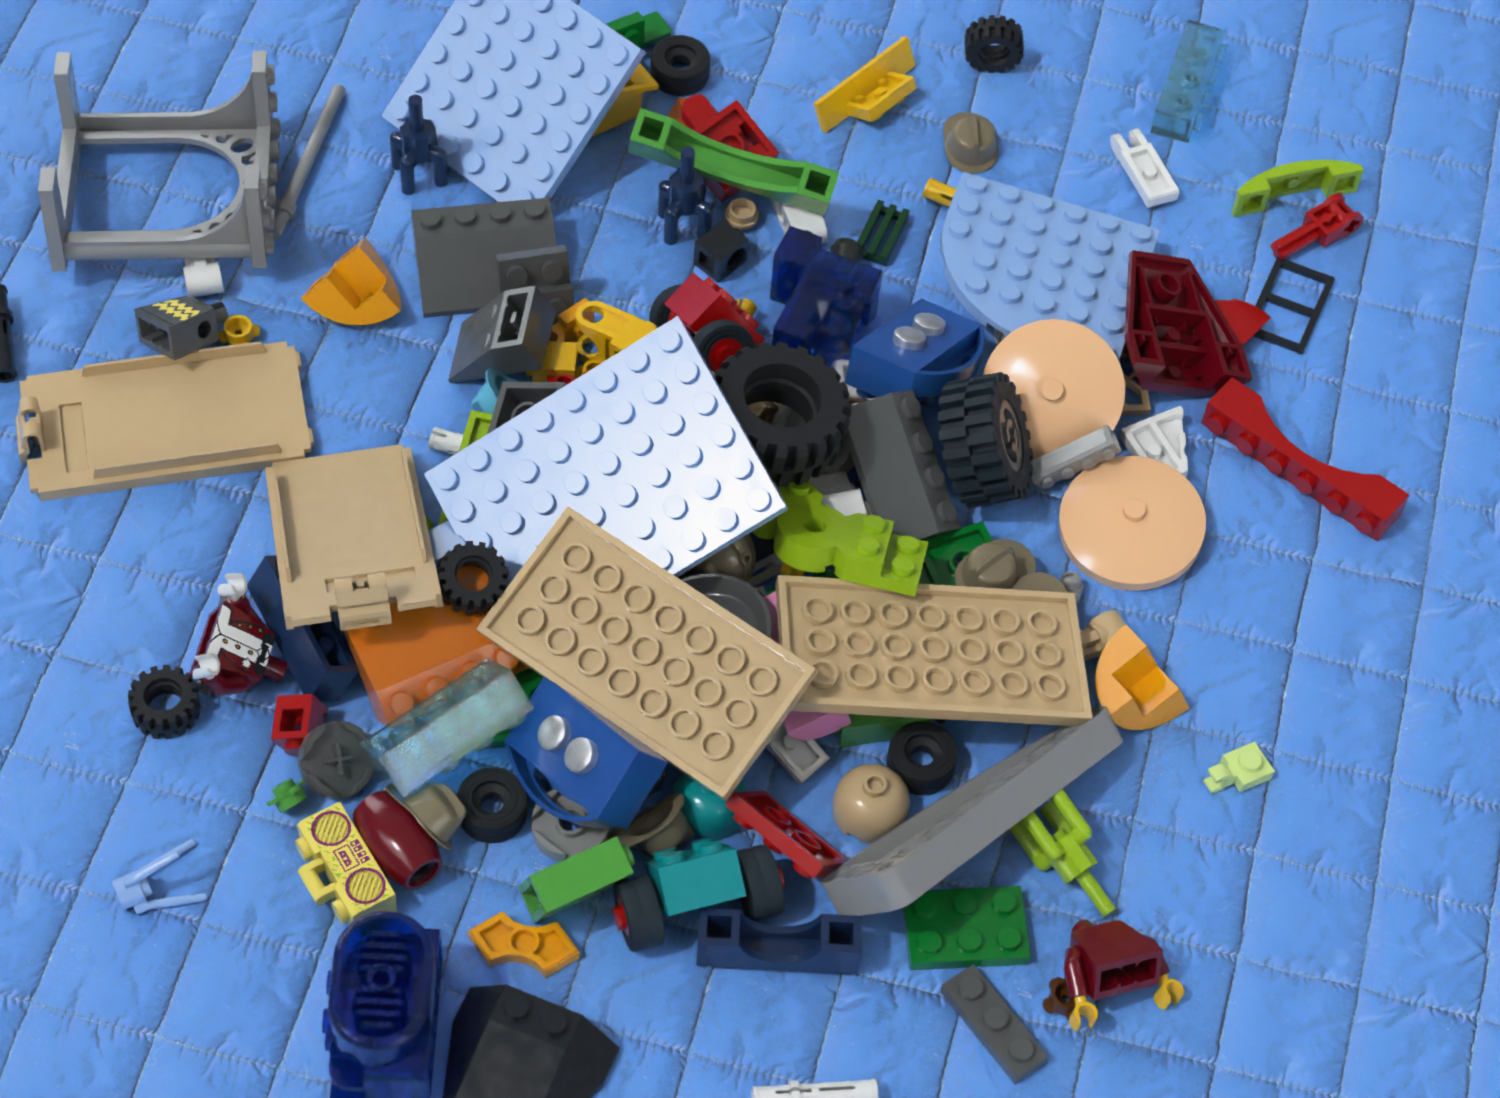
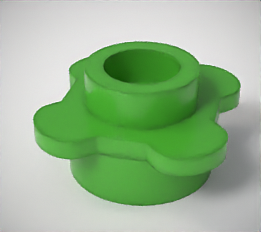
M289 778L271 789L274 795L271 800L266 802L267 805L275 804L281 813L300 803L307 797L302 788L305 782L302 779L295 783L292 778Z

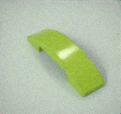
M1306 160L1280 165L1258 174L1239 188L1231 213L1233 217L1262 212L1265 211L1268 199L1320 188L1326 198L1336 193L1344 195L1357 192L1364 169L1360 164L1339 160Z

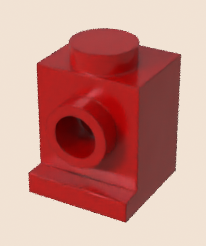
M314 694L278 695L271 739L287 755L298 757V750L304 737L314 727L323 724L324 716L328 715V708Z

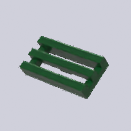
M877 201L857 241L862 246L863 259L883 266L886 265L909 218L910 210L903 208L902 212L897 211L896 205L890 204L888 208L884 206V201ZM882 215L884 218L868 251H866L864 248ZM891 220H896L897 222L881 255L875 254Z

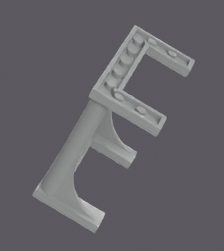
M267 50L253 51L252 70L246 84L234 97L225 103L195 112L80 113L71 52H56L53 75L63 128L58 168L56 172V167H41L38 196L52 272L67 271L68 260L252 258L253 268H267L268 254H274V235L269 233V230H275V209H271V207L277 206L276 186H272V184L278 183V166L273 161H279V142L274 140V138H280V118H273V112H278L277 91H271L270 85H275L274 64H268ZM249 143L253 145L245 152L235 153L232 151L240 144ZM82 144H192L208 148L222 155L233 165L238 173L240 183L233 201L217 216L201 224L176 230L71 232ZM250 160V165L243 164L244 161Z

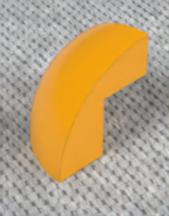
M366 237L334 263V266L317 279L301 297L306 305L323 317L349 325L378 323L401 311V298L397 285L386 264Z
M1126 624L1122 626L1112 636L1102 651L1095 674L1097 697L1101 706L1107 707L1114 723L1128 730H1145L1165 724L1190 709L1180 689L1157 666L1147 645Z

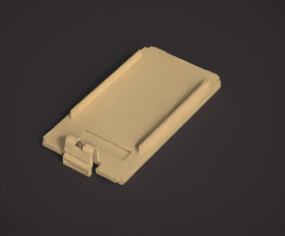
M259 341L200 349L177 360L162 354L83 365L82 369L26 376L27 380L19 381L21 399L19 401L18 415L15 419L19 457L21 463H27L31 494L38 493L40 501L265 470V467H272V462L305 458V453H312L311 447L314 446L312 428H308L298 370L302 369L299 352L295 351V346L287 347V341L263 344ZM29 413H35V414H36V417H30V418H28L29 421H27V416H26V414H29ZM29 437H33L34 444H40L42 458L28 459L30 454Z
M403 444L272 462V467H265L286 630L294 629L297 626L330 622V612L336 611L339 614L341 631L391 624L390 603H397L398 611L435 606V608L443 607L442 594L411 447L403 448Z

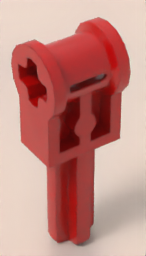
M1341 193L1333 194L1322 204L1307 211L1302 226L1274 241L1271 244V250L1275 258L1285 259L1316 240L1323 247H1326L1334 241L1354 233L1362 224L1364 217L1359 212H1354L1345 203V197Z

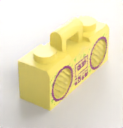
M340 802L301 820L297 824L299 838L295 840L296 847L305 862L311 859V862L298 869V874L317 905L336 898L335 901L331 902L334 913L341 924L348 922L354 934L398 913L395 892ZM324 872L331 884L324 886L318 874Z

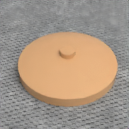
M1059 319L1040 320L1026 324L1006 336L994 349L986 363L983 375L1003 372V374L1009 376L1010 382L1013 381L1016 386L1015 394L1020 395L1022 401L1021 409L1025 411L1027 417L1025 422L1026 429L1030 431L1031 440L1028 441L1033 454V459L1030 460H1035L1106 425L1114 431L1119 422L1125 401V381L1121 365L1107 342L1083 325Z
M1117 456L1111 460H1103L1089 470H1083L1074 478L1063 496L1058 525L1064 550L1076 567L1085 575L1112 588L1142 591L1166 585L1179 578L1192 566L1203 545L1206 531V514L1198 492L1191 482L1176 469L1152 458Z

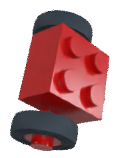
M693 272L682 285H674L662 291L651 306L649 320L658 328L676 316L682 319L711 372H716V370L720 369L721 363L727 357L735 356L736 351L747 346L750 349H754L755 344L762 343L765 340L755 330L759 326L757 321L745 310L743 311L737 305V301L727 291L720 288L709 276L703 281Z

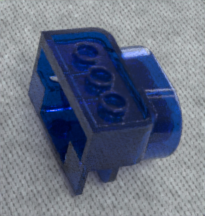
M379 911L356 919L339 936L334 948L332 970H328L326 993L329 995L328 1008H324L322 1018V1033L325 1034V1051H330V1098H431L443 968L441 929L424 928L415 919L402 913Z

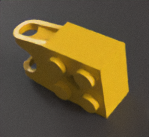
M600 301L585 302L576 310V324L583 332L582 336L576 341L577 358L584 364L589 360H598L603 363L658 327L650 321H644ZM588 312H598L603 318L599 322L591 323L585 320L583 316ZM586 343H595L598 353H587L582 347Z

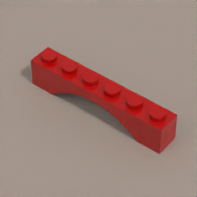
M1233 377L1207 402L1201 423L1212 433L1221 436L1236 446L1240 452L1251 456L1266 466L1270 472L1278 474L1294 485L1301 493L1309 495L1324 505L1331 513L1337 514L1348 521L1359 532L1367 534L1378 542L1401 516L1410 494L1381 475L1341 470L1322 463L1304 453L1291 443L1275 426L1265 409L1262 397Z

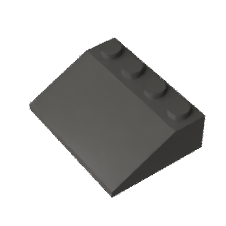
M550 197L411 210L413 242L423 317L475 313L499 295L495 255L557 246Z

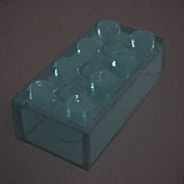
M487 658L359 743V746L382 783L389 786L401 797L406 795L412 796L425 789L428 785L427 781L438 773L444 774L455 769L461 763L460 758L472 750L477 752L489 746L494 740L493 736L505 728L507 730L513 729L523 723L526 719L525 715L534 708L512 671Z

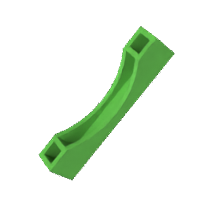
M642 108L639 110L629 140L628 153L674 168H680L681 150L684 147H691L695 150L694 171L701 173L703 177L825 216L839 175L837 171L807 161L777 159L731 147L708 138L673 118Z

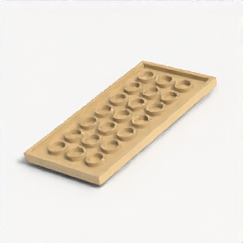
M569 506L566 507L476 628L479 634L542 677H546L724 801H727L818 674L815 667Z
M777 576L775 588L779 645L812 665L818 671L816 677L791 711L1077 726L1093 719L1075 593L918 584L916 596L912 597L838 578Z

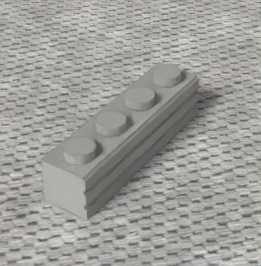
M1106 425L1030 461L1033 467L1032 482L1040 490L1048 489L1054 486L1056 482L1070 479L1076 473L1082 470H1089L1103 460L1113 459L1116 454L1122 452L1115 433Z

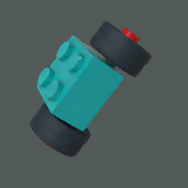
M714 837L692 842V849L677 851L676 847H670L653 852L654 858L644 861L647 875L623 879L614 884L616 907L612 908L616 928L618 931H622L630 951L637 952L664 944L663 913L671 916L737 898L740 899L747 917L753 921L783 913L784 877L767 845H757L736 851L735 848L724 844L723 841H715Z

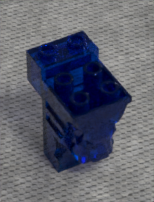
M789 226L773 258L770 300L784 304L785 307L773 328L772 346H775L777 342L788 343V347L791 348L804 347L808 349V354L814 357L818 354L825 359L840 360L843 354H850L855 334H859L861 325H869L876 316L882 270L876 269L869 264L843 257L836 252L821 249V236L807 230Z

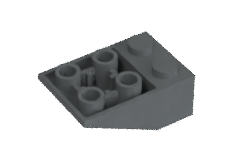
M536 285L503 291L462 322L448 378L450 383L486 378L485 372L488 368H495L504 375L543 369L556 310Z

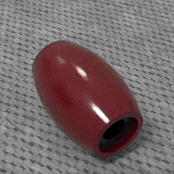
M377 791L358 804L353 812L355 827L385 875L404 888L414 890L426 885L439 873L443 863L436 841L423 829L413 814L387 791Z

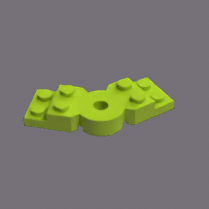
M790 482L789 487H777L788 510L752 532L759 538L767 540L774 538L773 550L781 561L795 569L813 573L825 572L826 566L833 565L836 567L834 574L840 580L912 597L916 596L928 547L927 541L918 540L913 536L892 534L894 521L883 519L880 516L861 513L844 516L839 511L822 505L824 495L810 482L800 485Z

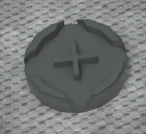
M330 721L316 726L304 737L298 750V768L301 777L312 792L326 799H344L356 795L370 783L376 765V759L374 760L372 751L374 747L366 733L360 727L350 722Z

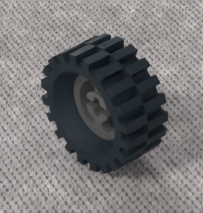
M998 372L945 383L946 386L942 387V396L939 397L938 403L941 408V412H938V422L941 424L939 439L943 441L944 450H942L943 461L947 460L948 468L946 471L948 478L953 479L952 488L955 494H959L961 503H966V507L971 508L1027 497L1029 494L1028 489H1031L1032 485L1029 476L1033 475V467L1030 464L1033 454L1028 441L1031 440L1030 431L1026 429L1025 422L1027 417L1025 411L1021 409L1022 401L1020 395L1015 394L1016 386L1013 381L1010 382L1007 374Z

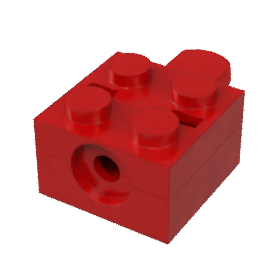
M702 94L692 95L684 101L680 116L688 128L740 150L772 158L778 157L779 152L738 100L719 113ZM705 178L707 186L721 203H724L741 190Z

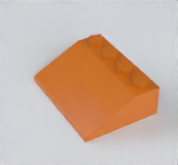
M464 566L456 574L459 585L468 591L484 589L489 580L487 573L477 566ZM444 602L443 607L435 608V606L404 611H398L397 603H390L391 624L344 631L375 716L379 722L388 728L529 668L479 634L476 630L490 611L489 608L486 609L484 614L478 615L476 611L470 616L465 615L464 610H460L459 613L453 611V605L449 604L447 606Z

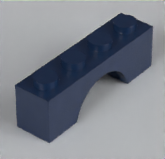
M700 908L696 966L857 974L861 957L862 916L821 914L813 921L801 925L771 926L751 920L739 909Z

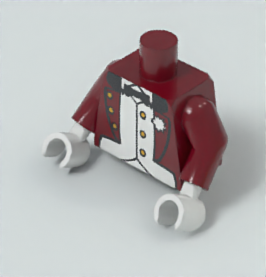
M226 573L225 578L228 584H220L218 586V594L227 597V601L224 600L209 614L189 673L190 677L202 680L217 696L240 694L249 691L261 681L262 677L279 683L287 669V662L270 655L275 634L266 627L251 607L245 595L247 581L242 573Z

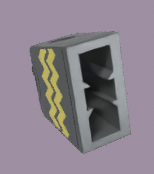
M182 296L134 309L140 343L173 360L180 359L216 343L219 338L217 324L223 323L228 319L227 309L221 301L208 305L192 296Z

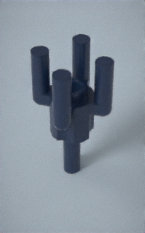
M411 95L408 98L409 117L406 118L405 123L400 127V132L395 131L390 135L392 168L400 170L401 189L405 195H412L415 192L414 168L417 164L433 162L435 185L444 187L448 184L447 154L444 149L437 147L436 127L431 120L423 118L422 97L419 95Z
M684 147L681 150L680 168H677L676 173L670 176V180H663L659 184L658 216L664 219V242L667 245H674L677 242L678 219L682 215L689 216L695 214L698 216V239L711 230L713 208L711 204L705 201L706 180L701 173L694 171L695 150L691 147Z

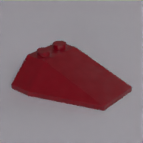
M1132 250L1129 253L1124 337L1132 366L1142 389L1201 398L1217 393L1231 377L1242 384L1249 383L1253 378L1244 349L1190 259Z

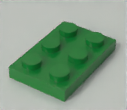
M1021 886L928 890L918 899L903 907L910 970L968 968L973 964L975 967L1029 965L1031 956Z

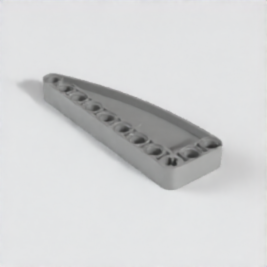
M1100 706L1092 709L1093 719L1088 720L1084 724L1061 726L1015 752L912 816L822 879L821 883L837 914L862 916L891 912L909 905L1122 744L1123 739L1107 707Z

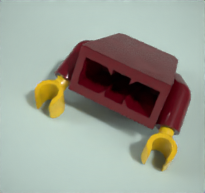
M1081 920L1074 925L1071 931L1070 947L1067 948L1064 954V977L1069 999L1075 1002V1008L1069 1018V1024L1073 1030L1078 1031L1081 1025L1080 1015L1087 1018L1090 1029L1098 1017L1096 1006L1086 999L1088 996L1094 1001L1159 984L1160 987L1154 993V1002L1160 1009H1166L1171 1000L1174 1005L1180 1001L1184 993L1183 985L1175 979H1169L1168 973L1171 971L1162 954L1163 949L1154 938L1139 933L1119 920L1093 925L1088 920Z

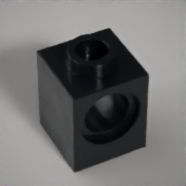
M722 220L695 241L693 264L719 283L747 261L748 238L740 229L734 228L725 220Z

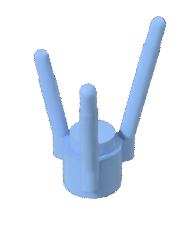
M190 839L139 870L113 880L112 883L123 910L134 907L138 915L151 909L206 901L208 895L205 893L149 901L145 898L153 894L146 877L177 860L181 854L194 847L196 841Z

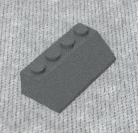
M906 390L889 393L852 405V413L845 438L871 515H877L883 519L894 521L892 534L913 536L918 540H925L959 529L957 511L949 496L945 484V476L938 464L933 449V441L926 429L921 414V406L915 397L914 391Z

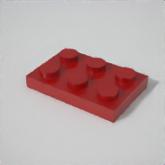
M764 790L733 792L725 804L735 813L733 818L737 823L746 829H755L764 837L762 841L770 850L777 854L784 853L794 861L792 864L793 868L808 879L826 877L849 860Z

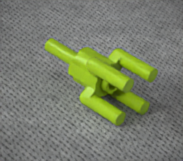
M1062 789L1050 798L1052 801L1040 809L1056 832L1051 836L1034 811L1009 830L1038 870L1047 871L1053 866L1065 885L1077 880L1104 918L1113 912L1116 907L1089 871L1098 863L1084 843L1092 836V829Z

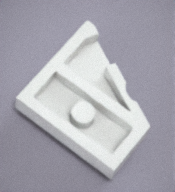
M1181 405L1121 429L1119 437L1132 456H1142L1161 461L1187 477L1188 461L1185 455L1186 437L1185 433H1183L1182 419L1184 414Z

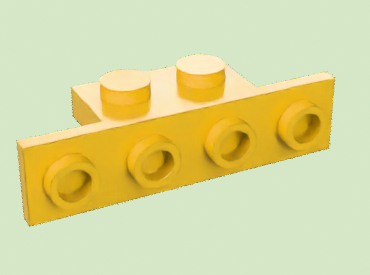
M903 36L813 103L822 132L827 133L848 116L868 122L876 121L883 116V113L895 104L902 102L907 95L917 89L914 77L904 75L916 66L908 37Z

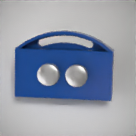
M921 298L852 345L845 384L857 388L856 393L863 398L872 399L889 393L913 390L919 403L922 400L924 403L931 404L937 395H942L941 390L943 386H946L945 383L971 378L976 375L984 348L985 336L983 325Z
M543 677L504 741L510 763L518 780L528 795L542 809L560 819L592 828L618 826L627 830L634 817L640 812L643 802L655 783L660 779L668 763L654 750L546 677ZM539 771L546 776L551 785L560 794L588 811L587 816H576L559 806L541 784L538 778Z

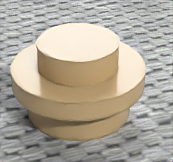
M747 198L734 199L725 210V221L740 230L753 228L759 219L757 207L753 201Z

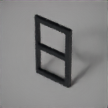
M1277 257L1255 306L1262 310L1266 301L1309 317L1310 320L1300 343L1262 329L1253 337L1291 350L1297 354H1303L1335 278ZM1280 268L1325 284L1315 309L1269 293Z

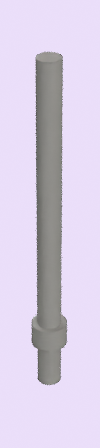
M340 84L333 86L283 198L278 199L277 206L274 207L275 230H269V233H273L274 240L280 239L287 222L293 219L297 210L296 201L346 92V89Z

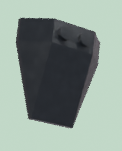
M507 984L470 987L452 1022L443 1098H592L604 1085L620 1047L583 1015Z

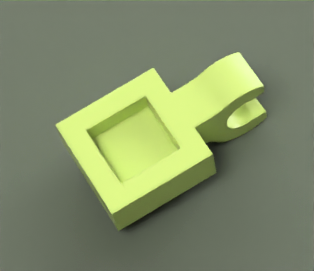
M1254 741L1223 754L1219 762L1220 764L1208 769L1210 777L1205 778L1203 782L1211 794L1232 784L1241 793L1271 780L1275 770Z

